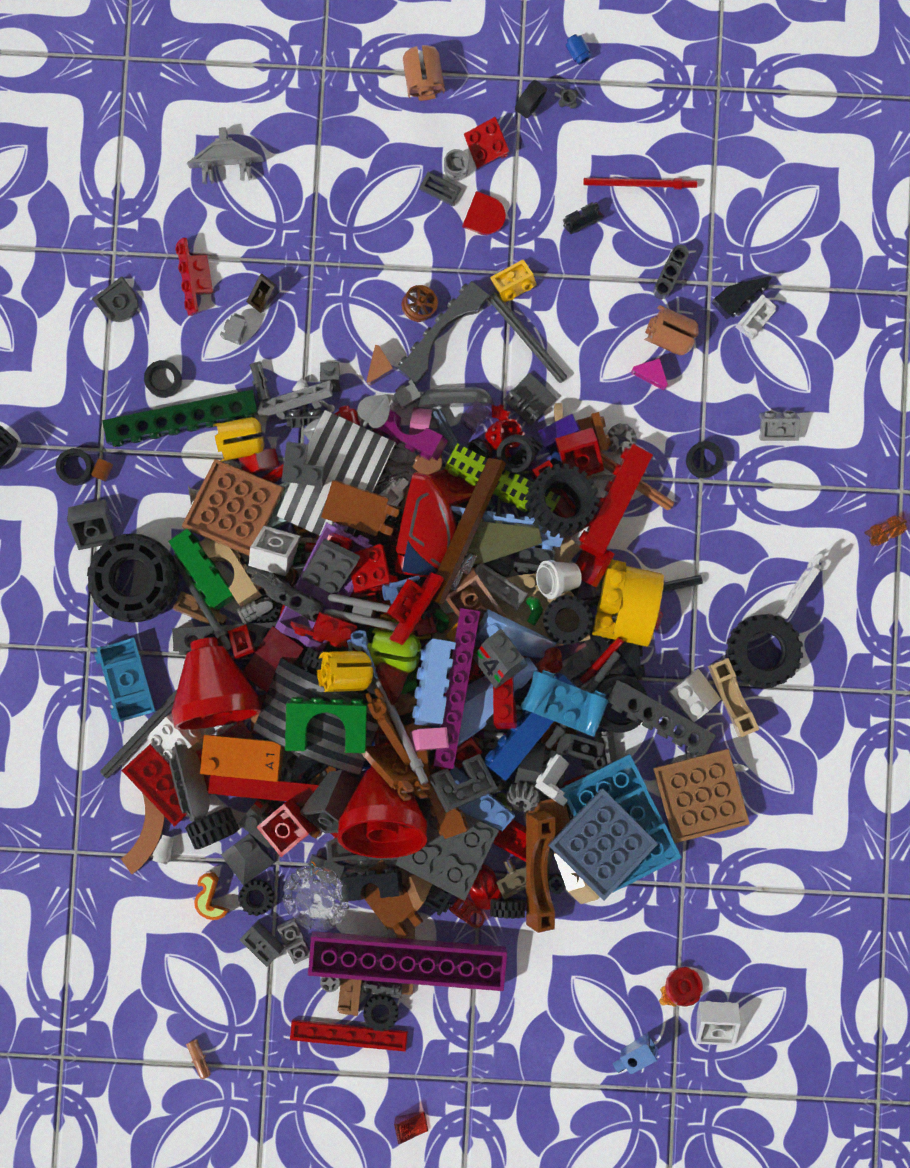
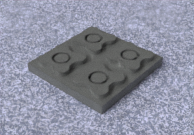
M427 798L421 810L427 822L426 845L416 853L398 857L395 865L465 901L499 829L464 813L469 830L444 839V836H440L437 825L439 823L437 817H433L430 806L432 803L430 798Z

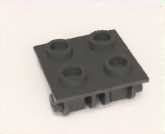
M529 372L514 389L510 390L503 400L531 426L557 398Z
M295 408L290 409V412H287L284 419H287V427L291 426V428H301L302 419V427L305 428V418L308 419L309 424L311 423L310 418H312V421L319 419L324 411H321V408H310L309 411Z

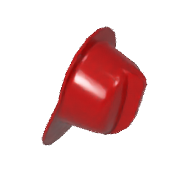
M484 864L469 894L477 907L489 910L491 899L501 898L502 893L496 883L497 878L494 871Z

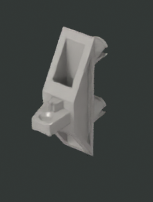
M226 127L218 128L219 138L215 139V142H212L187 162L190 169L202 168L203 184H207L208 175L211 184L215 183L213 175L214 166L239 164L240 180L245 181V172H247L250 181L252 180L251 163L264 162V159L256 152L233 141L232 137H228Z

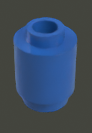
M574 34L567 39L565 46L574 62L580 65L591 58V51L582 35L577 36V34Z

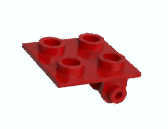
M496 117L464 133L477 169L499 157L501 159L507 157V153L510 152Z

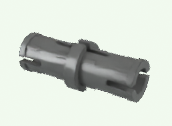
M261 361L249 364L254 379L252 383L256 387L259 402L271 399L266 384L268 380L264 376Z

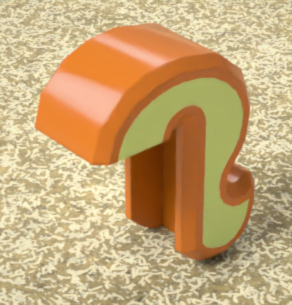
M211 871L200 876L197 885L199 887L202 886L203 890L196 895L194 904L200 916L209 920H219L225 917L230 909L212 904L219 878L216 873Z

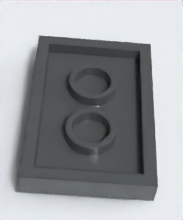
M324 538L303 572L301 579L331 594H337L358 563L360 556Z

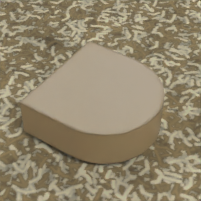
M562 403L554 404V422L563 418Z

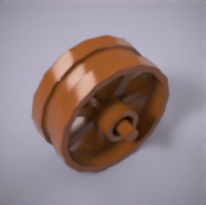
M415 285L402 298V311L410 320L424 322L436 311L438 306L437 296L429 287ZM411 293H416V298ZM407 298L414 303L408 304ZM425 307L432 308L431 313H428Z

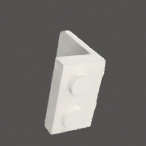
M171 713L149 734L147 740L169 763V759L173 755L172 748L174 746L187 745L189 749L204 736L198 729H175Z

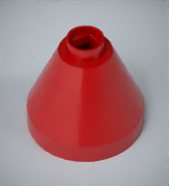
M210 637L192 641L190 643L191 652L186 654L171 711L174 728L177 730H197L218 727L243 721L261 713L258 695L225 647L218 646L217 638Z
M371 765V768L365 772L339 819L338 842L346 850L361 856L372 858L403 857L418 852L426 845L427 822L413 792L407 793L411 796L410 800L403 801L398 796L397 789L391 788Z

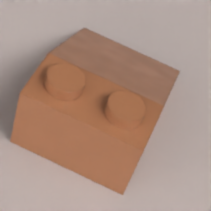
M472 566L455 577L446 601L458 617L460 608L480 611L478 625L487 609L506 617Z

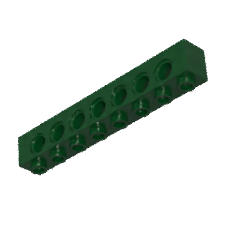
M247 390L105 419L102 422L106 443L113 445V447H120L124 445V442L139 443L143 441V438L148 437L150 439H159L163 434L169 433V436L178 435L182 430L193 432L199 430V427L202 426L212 428L213 424L229 422L241 418H255L259 413L255 392ZM235 404H242L241 411L233 412ZM218 407H222L223 414L220 416H215V409ZM199 411H204V418L197 420L196 414ZM180 415H185V422L178 424L177 418ZM167 419V425L160 428L158 426L159 421ZM145 422L148 423V429L143 432L140 431V425ZM128 426L130 429L129 433L122 435V428Z

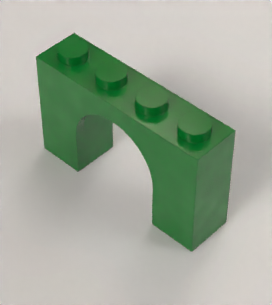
M292 697L291 700L287 701L285 751H306L309 720L319 713H331L339 717L345 726V753L366 752L368 702H363L362 699H352L351 702H343L341 698H333L331 701H323V698H311L310 701L303 700V697Z

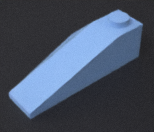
M487 609L477 627L474 644L480 648L487 638L502 629L522 656L548 659L556 642Z

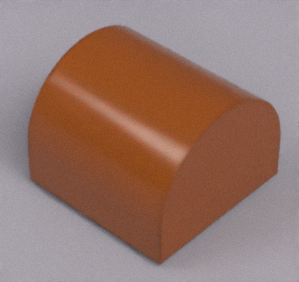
M99 458L91 475L106 482L113 464Z

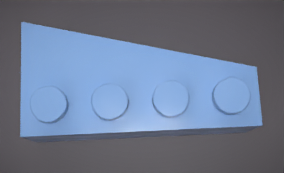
M432 639L419 652L421 668H418L417 679H419V687H416L415 690L417 705L414 706L412 717L415 718L414 724L438 728L443 724L447 699L443 694L447 692L450 681L446 675L449 673L450 667H452L453 659L449 657L450 651L452 649L455 650L456 642Z

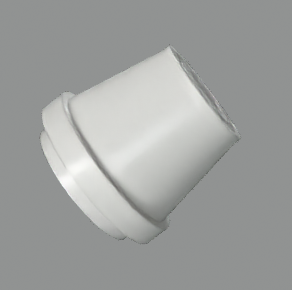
M543 561L540 563L536 573L537 586L546 598L556 599L563 593L580 586V569L573 562Z

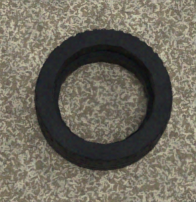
M623 674L606 676L595 689V691L604 693L608 687L615 685L618 680L647 696L646 690L636 679ZM603 714L599 726L611 732L623 733L635 729L643 721L638 719L635 722L628 718L622 722H613L608 720Z

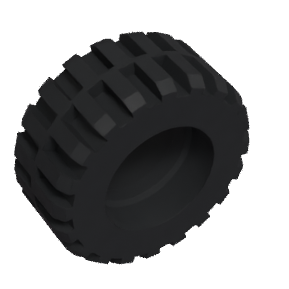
M759 614L748 617L739 622L736 628H733L730 638L727 639L726 644H728V648L726 649V655H728L736 676L742 682L754 687H776L786 683L789 678L795 675L796 669L800 668V658H803V652H801L803 643L799 641L798 636L800 635L798 631L792 628L793 625L790 622L784 621V618L774 616L773 614ZM759 633L772 634L777 638L781 646L779 662L769 669L755 667L747 656L749 640Z

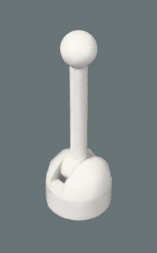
M300 378L292 391L309 386L305 380ZM324 401L322 402V405L325 406L329 412H333L335 410V407L333 405H329Z

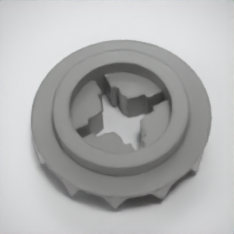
M619 423L609 429L607 434L609 435L611 446L608 447L613 452L622 454L625 447L629 448L632 444L636 445V433L628 424ZM625 431V438L628 441H623L618 446L619 439L616 436H620Z

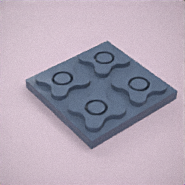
M602 788L548 844L603 901L658 845Z

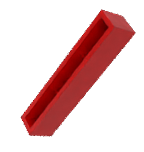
M632 444L629 448L625 447L620 456L622 458L620 465L617 464L612 472L614 475L612 481L609 480L604 488V491H606L604 497L599 498V503L596 505L598 507L597 512L588 523L587 531L584 530L579 538V541H581L579 548L598 558L604 555L653 454L635 444Z

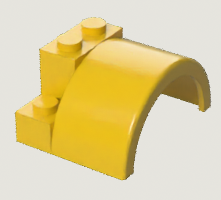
M612 559L603 575L592 635L615 640L620 637L624 642L648 647L659 614L664 575L658 572L626 566V562ZM617 614V618L614 623L612 620V616H616Z

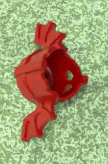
M501 404L499 406L492 405V418H497L499 421L492 424L485 433V439H487L488 444L496 451L499 444L508 436L514 434L525 436L521 425L517 423L516 419H508L510 411H505L504 405ZM513 442L506 447V459L511 458L509 450L518 447L520 443Z

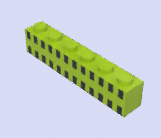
M457 443L447 461L445 469L453 476L462 477L468 484L476 485L488 459ZM504 469L493 494L505 503L516 505L523 512H530V509L525 508V504L528 501L525 500V497L529 492L528 488L533 482ZM546 490L545 502L553 512L561 496Z

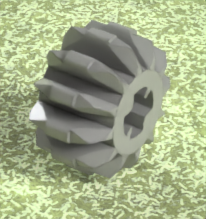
M518 781L517 784H511V787L508 788L506 794L507 806L512 807L513 811L518 810L519 813L521 811L528 813V811H534L539 804L538 789L534 788V784L528 785L527 782L523 784Z

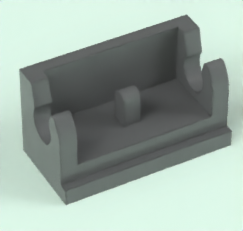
M258 920L239 939L266 967L285 948Z

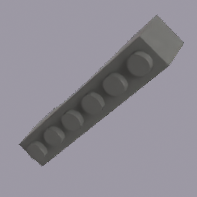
M471 281L468 285L465 283L462 286L457 299L453 298L448 303L446 312L444 314L441 312L436 317V324L432 328L428 327L422 335L424 338L420 343L417 341L410 350L412 352L408 357L404 356L398 363L399 372L408 380L412 379L416 386L428 373L430 353L439 335L456 320L477 314L488 301L489 295Z

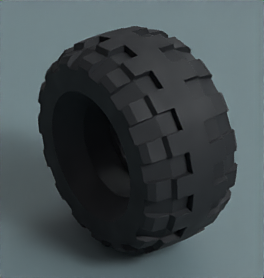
M122 534L107 540L97 552L95 551L87 570V586L94 603L108 616L124 622H143L157 617L170 606L178 590L179 572L174 557L160 542L142 534ZM127 560L141 561L149 571V583L146 589L136 596H127L121 593L116 586V572L120 565Z

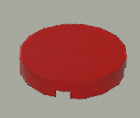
M679 967L669 973L666 978L665 988L669 999L674 1004L687 1007L699 1001L703 991V984L695 970L689 967Z

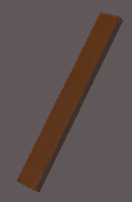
M488 458L436 573L442 576L444 580L431 602L444 604L506 466L503 460Z

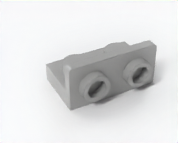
M765 411V413H759L761 420L760 441H799L800 417L794 411H784V413Z

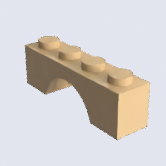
M207 538L199 542L207 556L214 563L223 561L232 564L234 580L229 590L241 607L262 596L259 591L262 587L251 581L250 573L246 572L248 566L246 563H241L239 559L242 556L238 551Z
M724 658L708 665L707 667L737 736L744 737L758 731L759 727L740 692L736 674L729 658Z

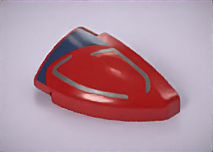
M414 472L412 475L396 547L398 554L395 565V572L426 578L430 572L437 573L457 529L456 521L447 498L433 478L427 474Z

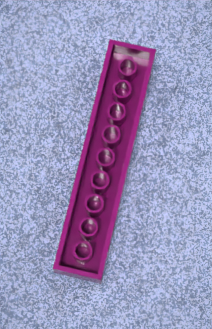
M312 931L308 976L504 991L507 949L505 946Z

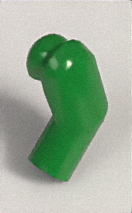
M529 596L526 604L530 606L531 614L527 622L535 626L543 609L537 597Z
M439 607V609L435 608L436 614L434 615L438 619L436 631L443 633L444 630L449 628V617Z

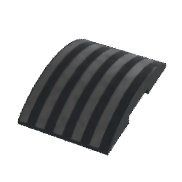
M280 658L261 707V713L258 715L253 730L285 747L286 703L292 697H303V700L310 701L311 698H323V701L341 698L343 702H351L352 699H362L363 702H368L366 698L367 693L363 691L324 692V686H319L317 672ZM369 707L367 716V747L372 746L380 726L377 719L373 718ZM319 713L313 716L308 723L306 751H293L322 764L356 775L361 774L366 758L361 753H345V726L339 717L331 713Z

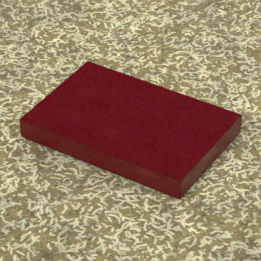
M272 626L242 673L250 681L268 692L280 658L296 663L305 647L290 636L281 633L275 626Z

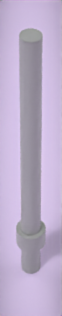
M378 676L377 679L374 678L377 688L384 695V703L409 756L410 766L416 772L421 785L426 784L428 779L423 770L424 765L416 755L382 677Z

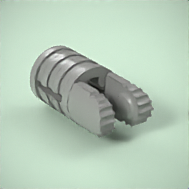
M264 597L257 601H252L242 606V608H238L237 611L242 622L247 624L273 608L272 599Z

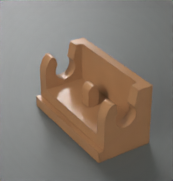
M341 978L337 1010L340 1014L358 1016L362 980Z

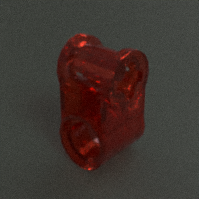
M458 898L453 906L449 907V910L473 928L481 927L485 921L484 912L468 898L465 901ZM472 914H480L482 920L479 923H474L471 920Z

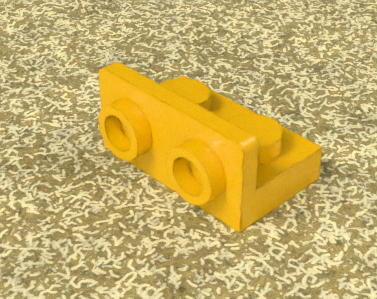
M524 260L490 277L491 282L505 303L536 286L534 275Z

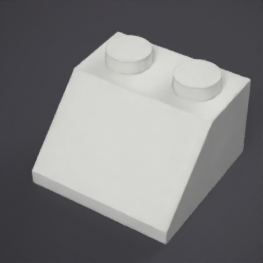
M263 526L250 547L249 566L286 576L293 564L300 536Z
M699 669L667 691L688 720L692 722L697 721L709 712L721 700Z
M699 1002L696 1044L735 1046L741 1024L739 1003Z

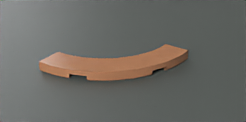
M144 794L145 819L143 829L132 849L121 858L131 874L140 869L150 858L159 843L165 823V816Z

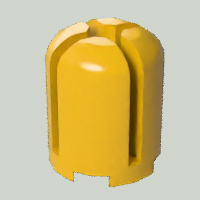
M250 417L213 424V427L217 426L218 434L215 435L217 450L222 452L224 459L220 460L221 462L251 456L254 453L259 454L263 451L265 446L264 436L225 443L226 439L261 433L262 427L256 418Z
M323 652L319 656V659H323L321 669L317 670L319 686H324V692L363 691L369 687L373 678V668L370 667L372 662L365 652Z

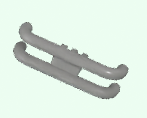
M330 594L328 596L330 602L353 605L352 613L326 609L324 614L393 631L398 625L394 622L375 618L376 612L374 610L387 613L391 605L339 594Z

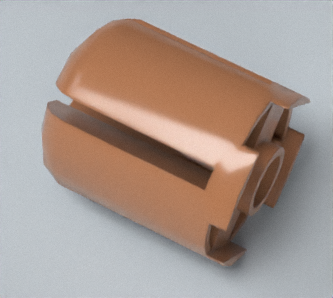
M422 45L426 74L425 80L422 79L417 46L410 48L403 55L408 97H418L419 101L435 99V94L440 93L442 90L443 94L445 92L439 52L435 47L429 45Z
M659 305L657 309L660 311L657 316L651 317L645 331L648 337L644 340L677 355H685L692 349L695 344L694 338L698 336L699 328L697 322Z

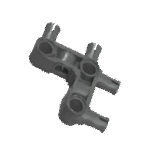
M248 565L246 572L252 575L251 581L264 588L267 596L296 611L306 619L316 622L319 612L322 613V609L325 606L322 602L291 586L286 576ZM293 597H300L298 603H291Z

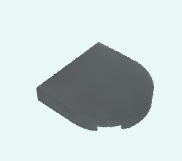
M123 276L92 298L101 312L114 322L128 321L136 314L138 309L137 295Z

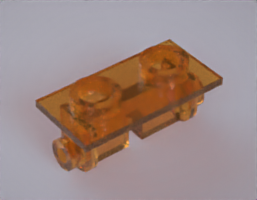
M892 516L882 524L873 525L864 533L871 538L869 542L872 546H879L889 541L888 533L892 539L905 533V530H907L905 523L907 521L900 516Z

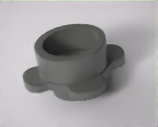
M562 89L560 91L561 99L558 102L559 106H567L571 109L576 108L578 92L571 89Z

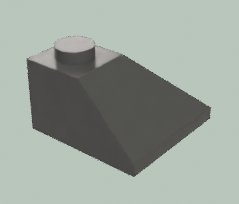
M250 833L221 854L243 886L275 863L261 842Z

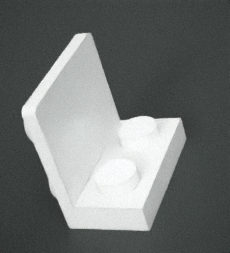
M556 754L548 761L545 772L538 776L535 787L564 807L568 800L563 796L565 793L555 785L569 766V763L559 754Z

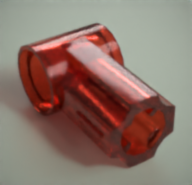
M552 647L545 651L544 657L535 665L538 672L542 673L545 670L550 673H557L561 671L563 667L562 653L558 648Z

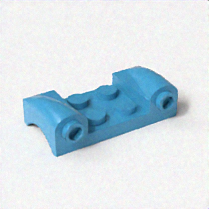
M135 638L96 648L98 652L94 653L97 665L101 664L113 708L110 709L112 719H117V723L154 713L155 708Z
M545 670L542 673L534 671L530 690L520 708L594 737L609 701L605 699L606 694L595 691L594 694L553 678L554 674Z

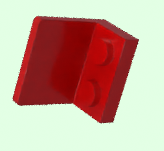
M378 544L354 552L360 556L358 563L350 573L355 593L369 594L381 590L385 584L399 581L398 576L390 575L383 545Z

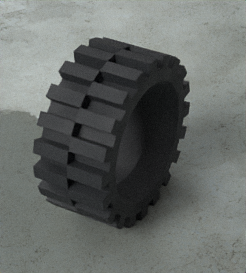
M554 464L552 468L549 466L539 474L528 488L529 492L525 497V500L528 501L525 504V508L531 511L527 515L529 519L534 517L533 525L535 527L538 525L543 527L541 529L542 533L545 534L547 531H550L551 537H556L558 533L560 538H565L568 534L571 537L580 532L597 512L598 507L596 505L599 503V497H595V495L598 493L597 487L592 488L594 481L592 478L589 480L585 478L587 476L585 471L581 474L578 472L579 467L574 466L572 469H569V464H563L561 468L559 464ZM560 488L568 492L575 502V515L565 518L554 514L546 505V490Z

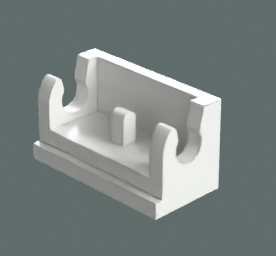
M762 294L735 328L752 340L776 311V306Z

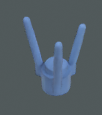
M419 576L408 578L421 584L422 580H419ZM407 579L383 585L382 593L384 600H390L392 604Z
M363 630L355 631L351 634V639L347 640L348 651H352L353 647L357 651H364L371 659L372 665L370 667L373 668V676L377 679L378 675L368 650V643L370 642L367 634Z

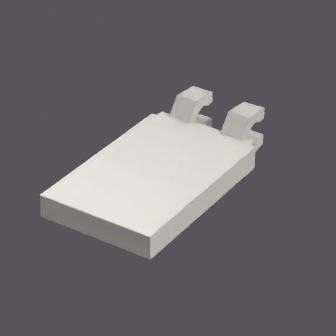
M815 555L807 564V569H805L774 616L788 619L818 573L828 569L831 560L822 561L820 565L819 560L822 559L823 555Z

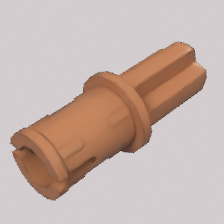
M198 1039L187 1043L186 1046L192 1058L191 1063H194L200 1079H205L211 1073L205 1060L206 1055H203Z

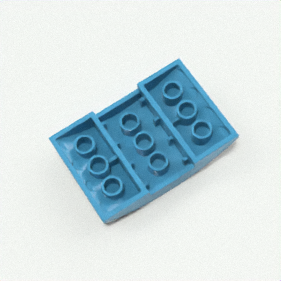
M630 754L560 789L565 793L563 796L568 800L567 804L574 817L601 788L604 789L658 843L612 893L682 858Z

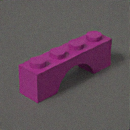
M391 409L385 424L379 428H373L374 433L388 436V439L396 442L395 444L397 445L399 442L404 444V448L412 453L415 450L420 452V456L428 461L431 458L438 461L448 443V440L443 435L429 428L415 435L404 434L401 429V417Z

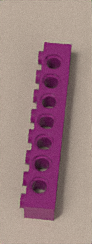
M460 608L455 637V650L453 649L452 655L453 663L449 672V687L445 696L447 699L443 724L440 726V728L447 727L449 748L436 749L434 766L454 768L480 611Z

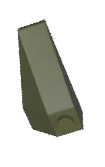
M481 519L463 559L465 565L486 563L542 544L539 526L535 527L534 525L519 523L507 525L502 524V521L491 523L484 522V519Z

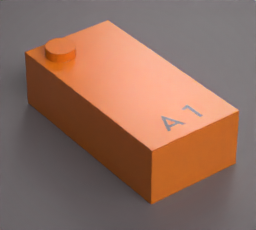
M204 735L200 774L281 781L284 747L270 740Z

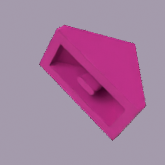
M660 358L636 365L630 372L663 391L668 385Z

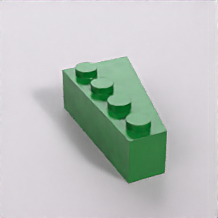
M187 528L168 541L175 551L174 554L177 559L184 564L186 573L195 580L194 585L200 593L203 592L206 596L204 600L209 608L213 607L218 611L235 600L226 580L214 562L207 556L195 534Z

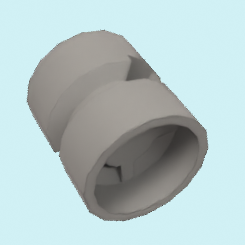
M460 149L450 150L444 158V172L450 180L460 181L467 176L469 163L467 154Z

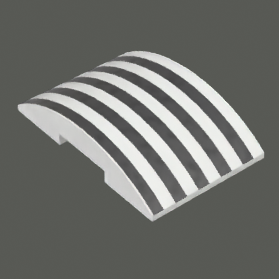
M325 410L308 443L306 464L325 466L323 486L290 483L277 517L320 536L326 522L332 525L335 523L321 518L332 480L373 493L396 442ZM342 525L345 527V531L354 535L356 529Z

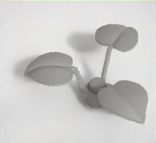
M373 395L361 400L358 405V415L361 419L365 420L362 425L363 428H366L367 423L373 428H379L387 421L390 412V403L387 395ZM321 418L312 421L304 429V434L309 441Z

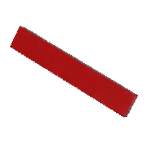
M210 775L208 794L286 802L292 798L296 803H306L319 785Z
M292 1019L290 1040L406 1052L408 1031L389 1029L380 1032V1030H373L372 1027Z

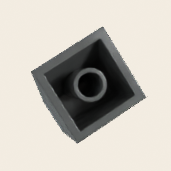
M343 770L329 772L302 807L300 814L325 834L337 833L339 819L360 782L354 780L349 776L348 772Z

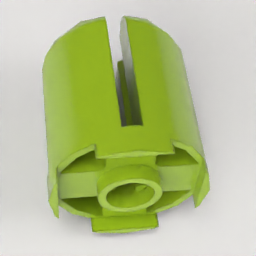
M375 628L372 633H375L372 644L368 643V650L375 667L402 673H410L417 667L420 662L421 642L416 635L410 634L405 643L400 645L389 639L393 630Z

